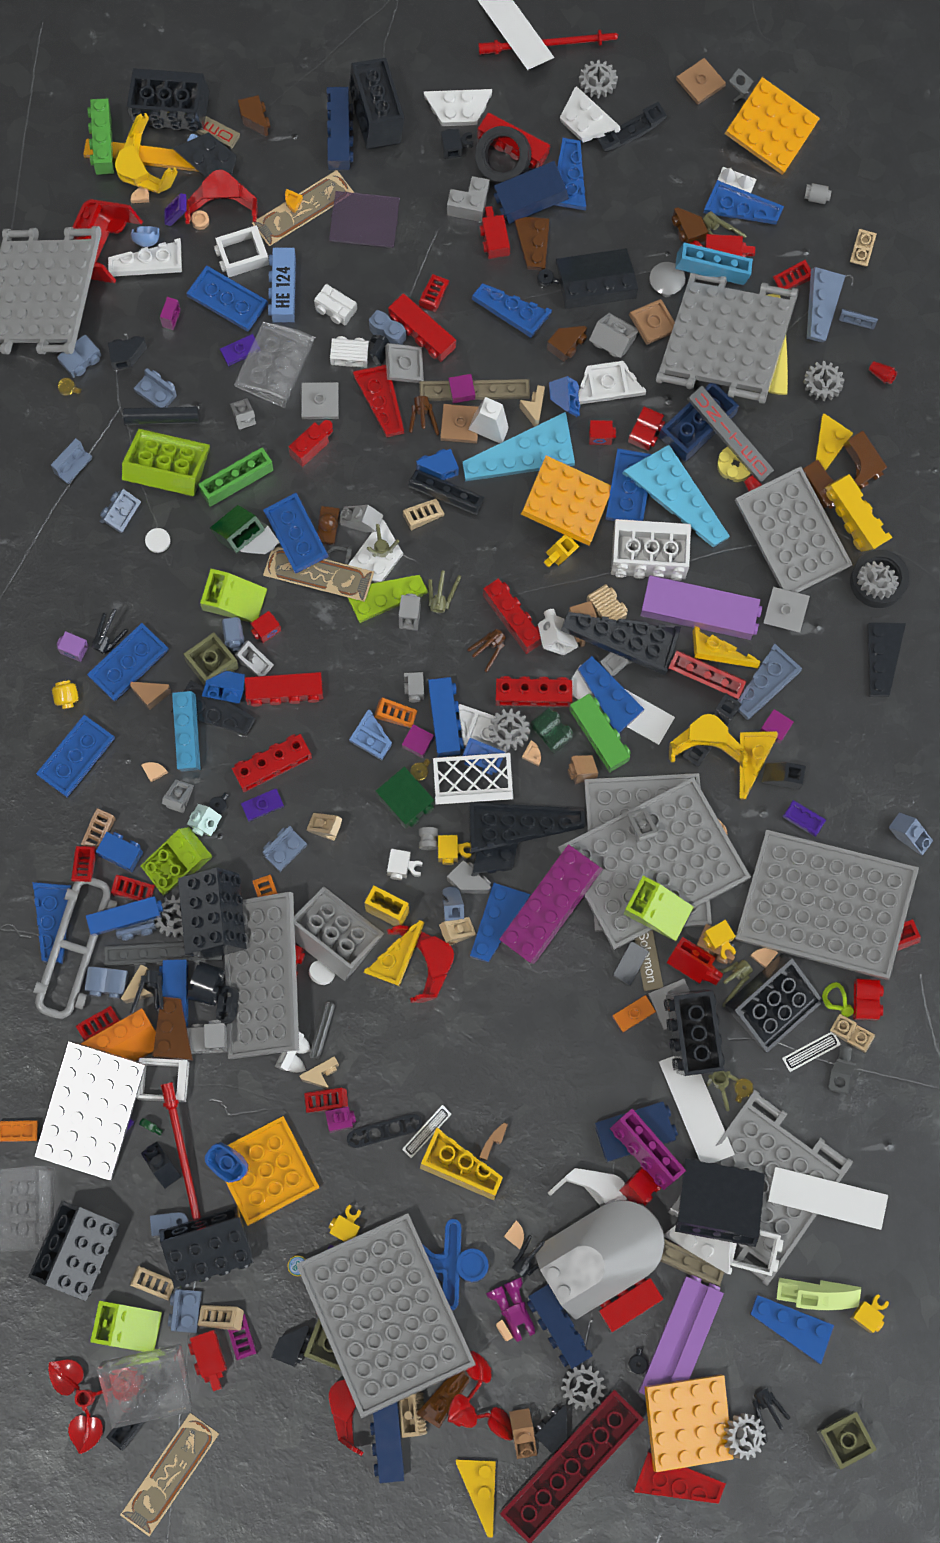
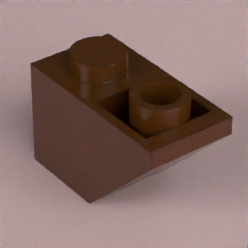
M259 95L238 100L243 125L267 136L270 122L268 117H264V112H266L264 101L260 102Z
M678 207L674 208L672 223L679 230L678 234L681 242L692 243L694 240L699 243L704 242L708 230L702 217Z
M587 327L559 328L548 340L547 350L563 362L568 357L571 358L576 352L575 348L579 344L582 345L587 339Z

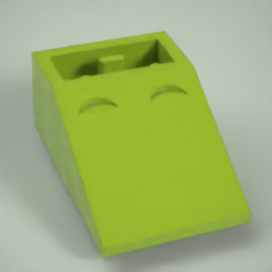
M210 569L200 604L203 611L231 618L238 617L240 620L253 622L259 618L267 588L233 574Z
M190 827L181 828L164 842L141 867L164 896L179 885L178 878L197 872L212 858V855L195 833L192 832Z
M642 876L624 911V915L676 941L693 906L661 884Z
M99 1301L90 1342L154 1354L162 1312Z

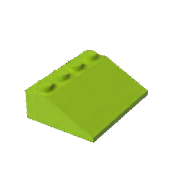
M138 429L122 462V480L194 496L201 480L210 445Z

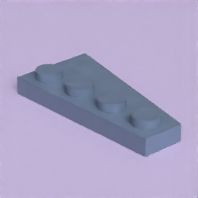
M817 267L811 269L807 339L818 342L826 341L845 275Z
M776 644L773 645L759 670L756 671L751 682L738 699L742 704L738 712L747 720L802 671V668Z

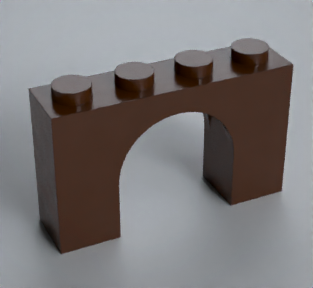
M864 431L859 432L843 444L856 465L854 481L860 490L869 485L868 481L870 479L877 480L884 475L882 471L887 466ZM817 459L803 468V471L823 509L827 507L832 509L835 505L827 497L825 487L834 482V480L830 478Z

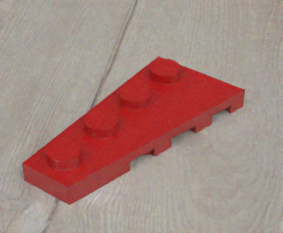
M386 365L354 371L353 376L385 436L391 437L404 434L392 380H387Z
M647 1452L633 1492L719 1504L726 1483L686 1467L655 1472L653 1471L652 1453Z

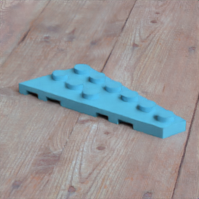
M566 412L463 461L465 481L539 471L546 455L568 466H575Z
M670 445L623 471L622 474L635 481L638 487L646 490L655 501L671 514L679 517L682 523L691 524V528L696 531V534L712 547L717 546L730 537Z

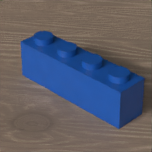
M451 677L428 680L437 757L460 755V749H464L463 738L458 736V731H461L460 719H456V712H459L458 701H454L453 694H457L456 684L452 683Z
M163 960V966L159 967V972H162L161 976L163 978V997L180 998L182 1000L186 1027L188 1028L187 995L189 963L187 960Z

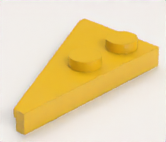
M823 414L815 459L819 460L826 471L844 447L843 444L851 438L853 432L826 414Z
M698 626L694 627L693 643L695 658L753 668L759 667L760 660H757L754 656L748 654L746 657L736 651L737 647L720 640L713 634L709 637L700 632Z
M740 732V745L748 755L747 767L742 768L740 765L741 800L747 798L778 737V732Z
M419 920V922L411 926L409 931L397 939L385 953L381 954L369 968L367 967L364 970V973L400 987L424 922Z
M456 1459V1465L487 1537H493L496 1461Z

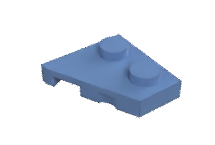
M368 709L350 737L349 742L383 760L392 746V742L384 733L373 713Z

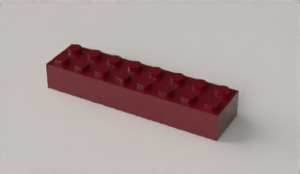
M612 1389L503 1507L499 1514L527 1543H532L644 1419Z

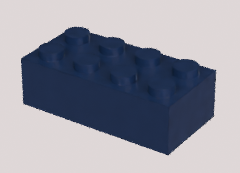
M710 383L704 388L730 419L737 414L739 405L732 398L728 397L719 386ZM689 402L661 428L659 438L667 446L670 445L672 450L686 462L716 432Z

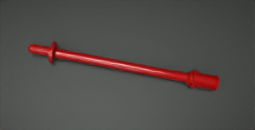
M598 30L597 34L541 40L546 46L598 42L599 46H602V41L616 40L618 34H602L601 30ZM498 40L478 43L479 55L489 53L498 55L502 50H513L509 43H501Z
M173 1082L160 1085L165 1102L163 1107H166L169 1111L192 1220L201 1218L176 1109L179 1100H176Z

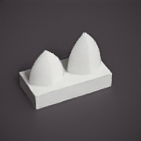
M723 167L718 177L719 181L749 193L752 192L756 183L755 178L733 171L732 168Z
M299 1032V1050L281 1053L275 1067L296 1073L306 1071L301 1059L295 1055L296 1053L311 1051L310 1044L304 1038V1034Z

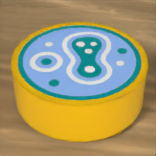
M302 1256L292 1257L288 1262V1271L294 1276H301L296 1264L306 1259Z

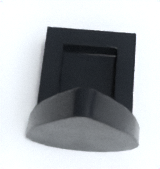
M376 334L370 339L374 346L369 354L375 364L382 365L386 358L385 346L390 342L385 336Z

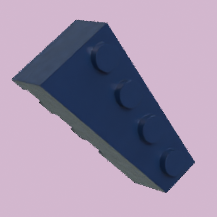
M327 87L328 169L350 170V163H353V152H350V147H353V136H350V131H353V120H350V115H353V104L349 102L348 87Z
M549 1284L528 1296L530 1301L527 1302V1305L532 1313L537 1312L540 1318L537 1322L543 1331L547 1329L551 1336L548 1340L553 1349L558 1348L561 1353L558 1357L564 1367L568 1366L569 1369H573L593 1356L590 1350L586 1349L584 1340L578 1331L575 1330L573 1322L563 1310L564 1308L559 1303Z
M396 1402L370 1414L373 1415L374 1422L370 1423L371 1435H375L376 1443H372L373 1456H377L378 1463L374 1464L375 1477H379V1483L404 1481L399 1411Z

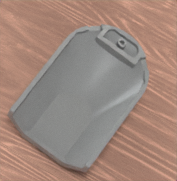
M617 1200L603 1205L544 1241L545 1244L535 1256L540 1271L559 1303L576 1320L653 1272L663 1254L665 1244L664 1233L658 1219L648 1208L627 1200Z

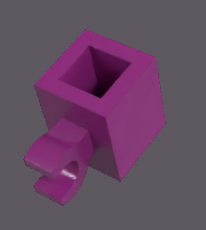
M349 1106L325 1111L330 1133L352 1129V1123H356L354 1111H350Z

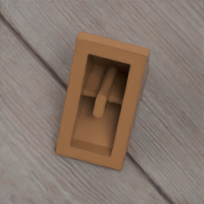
M130 683L133 692L149 710L171 694L169 684Z

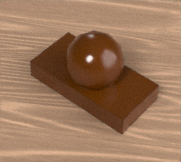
M321 506L317 534L322 544L335 545L340 508Z

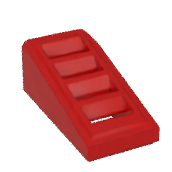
M803 260L773 276V279L779 288L792 289L810 281L811 269L806 260ZM802 269L804 270V272H805V274H806V275H804V276H803V275L801 274V272H800V270H802ZM797 272L799 278L796 279L793 273ZM788 275L791 276L793 282H789L787 278ZM784 278L787 285L783 286L780 279Z
M432 274L419 300V307L436 312L449 284V280ZM434 281L443 283V285H438L434 283ZM431 287H436L440 289V291L432 289ZM429 292L435 293L437 296L429 294Z
M76 846L71 881H92L96 860L95 847ZM81 857H90V859H80V858H81ZM78 868H86L88 870H78ZM77 874H87V876H77Z
M116 874L111 894L133 901H140L153 897L155 885ZM121 882H124V885H123V888H122V892H121V891H119V887H120ZM132 884L130 893H126L128 885ZM140 886L138 895L135 896L136 887ZM144 888H148L145 898H142Z
M109 1006L76 1025V1028L84 1041L120 1020L113 1008ZM107 1013L112 1018V1023H109L108 1019L106 1018L105 1015ZM102 1018L106 1026L102 1027L98 1019ZM93 1022H95V1024L99 1028L98 1031H95V1029L93 1028ZM88 1026L92 1033L91 1035H88V1033L84 1029L85 1027Z
M344 1088L304 1093L306 1113L325 1112L348 1107L347 1090ZM329 1095L332 1097V1105L329 1104ZM321 1096H323L324 1106H321ZM312 1097L316 1098V1107L314 1108Z

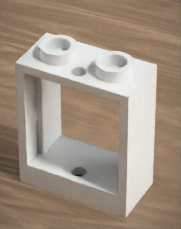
M257 225L215 238L217 245L214 246L216 255L221 256L222 261H219L222 272L226 271L228 278L269 265L268 255ZM252 238L258 255L229 264L223 247Z
M139 1058V1062L146 1064V1066L179 1067L176 1100L186 1102L189 1062L187 1060ZM145 1067L136 1098L138 1100L164 1101L163 1095L144 1094Z
M760 1229L761 1236L774 1239L768 1268L734 1260L737 1243H731L733 1247L732 1255H730L731 1266L772 1276L773 1272H777L779 1260H776L777 1251H782L784 1240L780 1239V1234Z

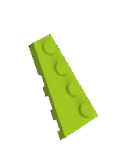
M420 575L370 584L365 602L349 597L347 599L359 623H362L400 606L401 595L415 594L417 597L427 594L428 591Z

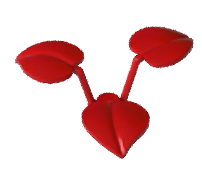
M470 1351L476 1365L466 1371L472 1379L478 1380L468 1397L462 1394H457L453 1397L449 1407L448 1422H452L459 1427L473 1428L477 1424V1419L487 1417L489 1418L488 1426L491 1431L497 1436L511 1441L513 1440L511 1422L504 1410L494 1407L490 1413L477 1415L474 1407L469 1402L482 1385V1382L489 1383L492 1377L487 1361L478 1353Z
M62 1360L49 1363V1377L54 1389L59 1394L68 1396L76 1388L75 1403L77 1406L82 1407V1410L86 1413V1416L79 1415L73 1418L68 1427L70 1440L79 1454L92 1449L98 1443L103 1433L101 1420L97 1417L90 1418L87 1406L93 1404L95 1396L113 1390L114 1397L119 1401L125 1402L134 1399L139 1393L144 1380L142 1372L133 1367H118L108 1376L111 1387L92 1392L89 1389L80 1390L78 1384L82 1382L84 1372L78 1362Z

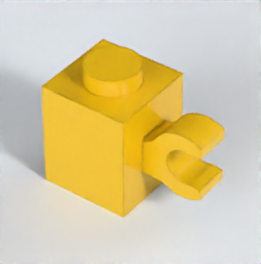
M564 535L546 551L549 557L543 563L548 568L554 562L559 566L579 546L571 537Z
M438 835V862H442L443 865H453L454 862H458V853L463 858H471V853L464 852L465 848H470V843L458 844L457 835Z
M726 920L704 932L703 941L705 945L713 951L721 947L720 957L723 960L727 959L725 955L726 950H729L732 955L736 954L734 947L729 943L736 936Z
M348 1205L345 1210L347 1219L340 1215L337 1219L334 1217L328 1227L331 1229L329 1233L343 1242L355 1238L361 1229L360 1226L354 1224L356 1219L360 1217L361 1211L358 1210L356 1215H351L349 1212L352 1207L351 1205Z
M879 1294L873 1297L871 1304L862 1301L850 1317V1319L869 1333L878 1332L884 1325L882 1320L885 1316L878 1310L886 1309L889 1302L885 1301L882 1306L878 1305Z

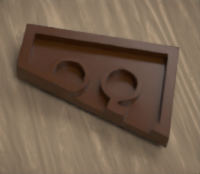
M523 217L515 220L514 223L527 269L540 271L545 269L549 219Z
M163 997L164 1009L161 1010L159 1007L153 1056L193 1061L182 1000L180 998Z
M462 1371L448 1378L416 1414L437 1428H440L448 1416L453 1397L457 1394H462L471 1380L467 1371Z

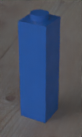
M154 896L86 915L90 934L96 936L162 917L161 912L164 910L161 900L157 901V898Z

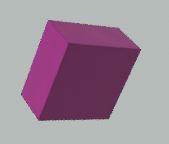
M167 297L160 315L162 327L174 330L181 311L178 300Z
M471 374L449 378L453 403L475 400V390Z
M774 709L760 729V732H778L776 742L780 744L794 721Z
M413 724L402 743V748L423 758L434 739V735Z

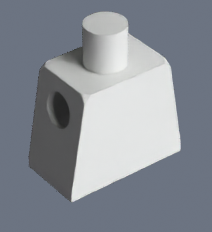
M554 609L546 610L544 612L545 619L538 624L543 648L566 655L578 647L574 636L561 631L564 618L556 616Z

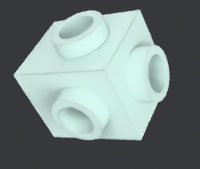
M198 804L191 813L187 824L193 828L192 832L195 834L211 836L222 816L210 807Z

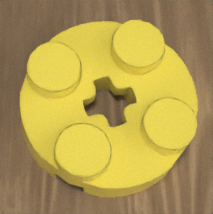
M729 447L722 450L717 463L721 476L725 479L733 480V482L746 480L751 473ZM733 460L740 462L739 467L736 465L732 466Z

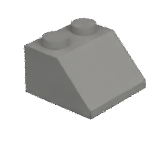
M608 313L597 322L589 341L593 342L594 346L609 351L610 355L621 358L626 354L639 331L631 324Z

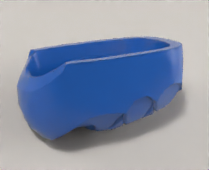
M221 1142L214 1144L205 1155L204 1159L208 1167L219 1178L228 1183L241 1180L248 1172V1163L244 1157Z

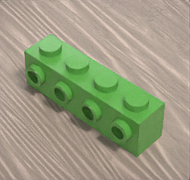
M91 99V107H88V117L91 118V123H88L89 134H92V139H89L90 150H93V155H90L91 166L95 167L96 175L113 174V140L109 99Z
M262 447L245 458L236 461L231 466L220 470L210 478L203 480L198 484L200 492L211 507L274 471L273 464Z
M589 693L570 704L569 711L610 773L629 762L631 752L627 745H623L619 740L621 737L618 731L610 726V719L607 714L602 713L599 709L600 704L595 697L592 698Z

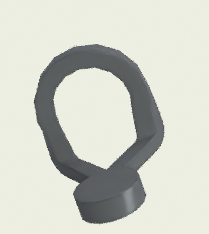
M333 546L327 550L328 555L334 550L346 551L345 564L348 565L352 547Z

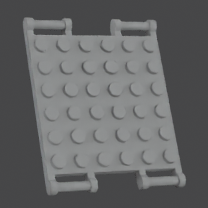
M99 226L83 229L66 227L64 229V240H38L39 232L37 228H30L29 230L3 229V240L0 248V343H2L0 345V352L2 354H9L13 343H38L36 346L38 354H45L46 352L72 354L74 352L101 237V228ZM74 236H91V239L73 240ZM29 237V240L12 241V238ZM49 343H65L64 345H48Z
M690 273L662 364L657 373L656 382L686 386L687 389H693L696 380L730 386L728 397L734 398V396L757 400L759 403L765 404L795 306L798 289L792 288L790 290L762 283L760 293L756 294L725 288L727 277L724 276L708 277ZM701 280L719 284V286L697 283L695 281ZM766 293L790 297V300L767 296Z
M754 1090L716 1144V1146L722 1144L726 1137H728L735 1155L715 1163L722 1166H734L739 1169L765 1173L760 1229L780 1234V1239L784 1240L782 1251H777L776 1260H779L778 1272L817 1214L768 1202L775 1167L839 1183L853 1161L849 1158L846 1159L825 1144V1140L821 1137L812 1149L779 1126L788 1113L784 1110L780 1111L762 1098L758 1091ZM755 1101L757 1104L762 1106L772 1115L777 1117L776 1120L772 1121L766 1115H764L755 1107H753V1102ZM822 1150L842 1165L841 1169L839 1170L817 1154L818 1151ZM680 1196L668 1211L672 1216L678 1217ZM760 1235L756 1247L738 1244L742 1247V1250L735 1260L753 1264L745 1258L747 1253H750L768 1267L774 1239ZM751 1271L763 1280L762 1283L766 1286L777 1273L773 1272L772 1276Z

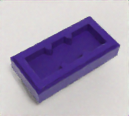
M180 193L165 208V225L171 226L186 212V194Z
M251 334L220 348V352L227 365L231 366L261 352V348L254 335Z
M277 789L241 803L248 822L284 807Z
M794 800L783 815V818L814 837L817 836L826 819Z

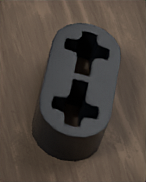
M224 986L219 992L216 1018L221 1023L231 1024L236 1018L239 1000L237 988Z

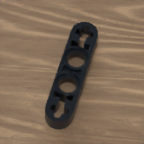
M410 1114L349 1132L347 1143L351 1148L359 1149L413 1134L422 1128V1120L418 1115ZM411 1118L419 1121L416 1129L408 1126L406 1127L407 1132H403V1125L400 1121L405 1120V1124L410 1123ZM392 1123H396L400 1127V1131L394 1135L388 1130ZM375 1128L381 1132L377 1140H373L369 1136V1132ZM362 1131H366V1137L369 1142L364 1143L365 1139L359 1140L358 1145L350 1142L354 1134L357 1137L364 1136Z

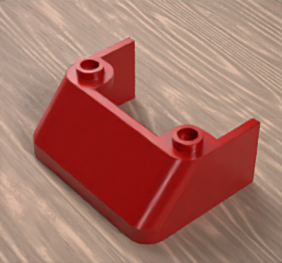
M93 199L87 200L82 205L73 224V229L92 228L93 226L101 228V237L91 276L92 280L109 283L116 282V279L105 266L96 261L109 233L116 234L121 232L126 223L142 225L143 221L130 205ZM74 236L73 240L91 239V236Z

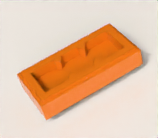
M645 995L612 1015L622 1033L656 1013V1010Z
M0 1121V1142L38 1141V1121Z

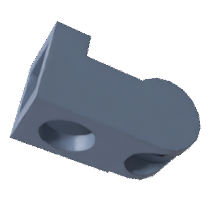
M456 887L443 889L445 921L464 919V903L460 890Z
M179 1212L150 1216L152 1237H160L161 1230L189 1222V1219L185 1214Z

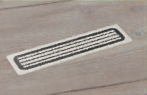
M830 1032L782 1059L791 1072L841 1044L836 1035Z
M442 1105L402 1150L412 1158L430 1139L436 1128H440L450 1117L451 1113Z

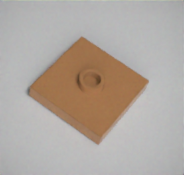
M705 58L676 78L697 105L726 86V82Z
M661 299L636 309L629 314L646 345L671 335L675 324Z
M444 404L441 441L477 443L478 434L468 429L478 407Z

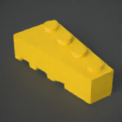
M850 474L842 476L825 487L827 497L836 506L835 511L839 517H842L845 523L844 527L849 534L851 533L854 539L853 543L858 550L863 552L875 549L892 538L889 532L885 534L881 528L884 524L880 518L877 519L872 515L873 508L866 500H862L863 493Z
M436 1128L421 1162L420 1169L494 1200L503 1177L485 1163L479 1161L468 1150L458 1145L452 1138L446 1136L439 1128Z

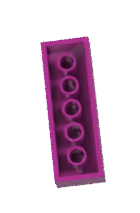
M568 844L499 940L528 962L535 964L603 868Z

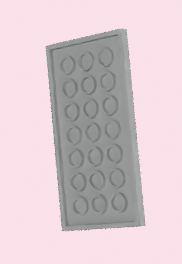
M285 892L244 899L242 906L245 917L244 926L247 936V949L225 955L226 986L235 987L239 992L236 1018L231 1024H227L228 1059L298 1051L299 1028L293 893Z

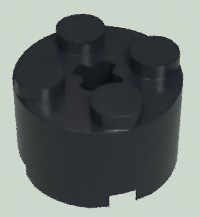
M200 961L195 968L190 982L193 990H188L187 999L208 1006H216L219 996L217 995L218 991L225 982V970Z

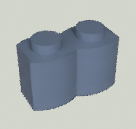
M376 310L369 319L371 333L373 335L385 336L390 344L402 345L406 341L404 326L397 321L391 320L386 313Z
M84 335L76 341L72 354L62 352L57 358L59 363L74 378L83 375L88 366L98 363L102 355L92 341Z
M238 617L223 619L222 628L225 645L232 654H236L245 643L241 620Z
M88 967L85 991L94 997H101V994H109V998L120 999L127 989L129 972L118 969Z

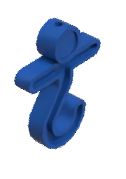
M451 1219L446 1223L444 1251L441 1254H434L423 1245L436 1277L443 1283V1292L452 1311L459 1304L460 1277L466 1282H479L484 1279L489 1268L488 1259L480 1250L467 1249L461 1253L462 1228L460 1222L456 1219Z

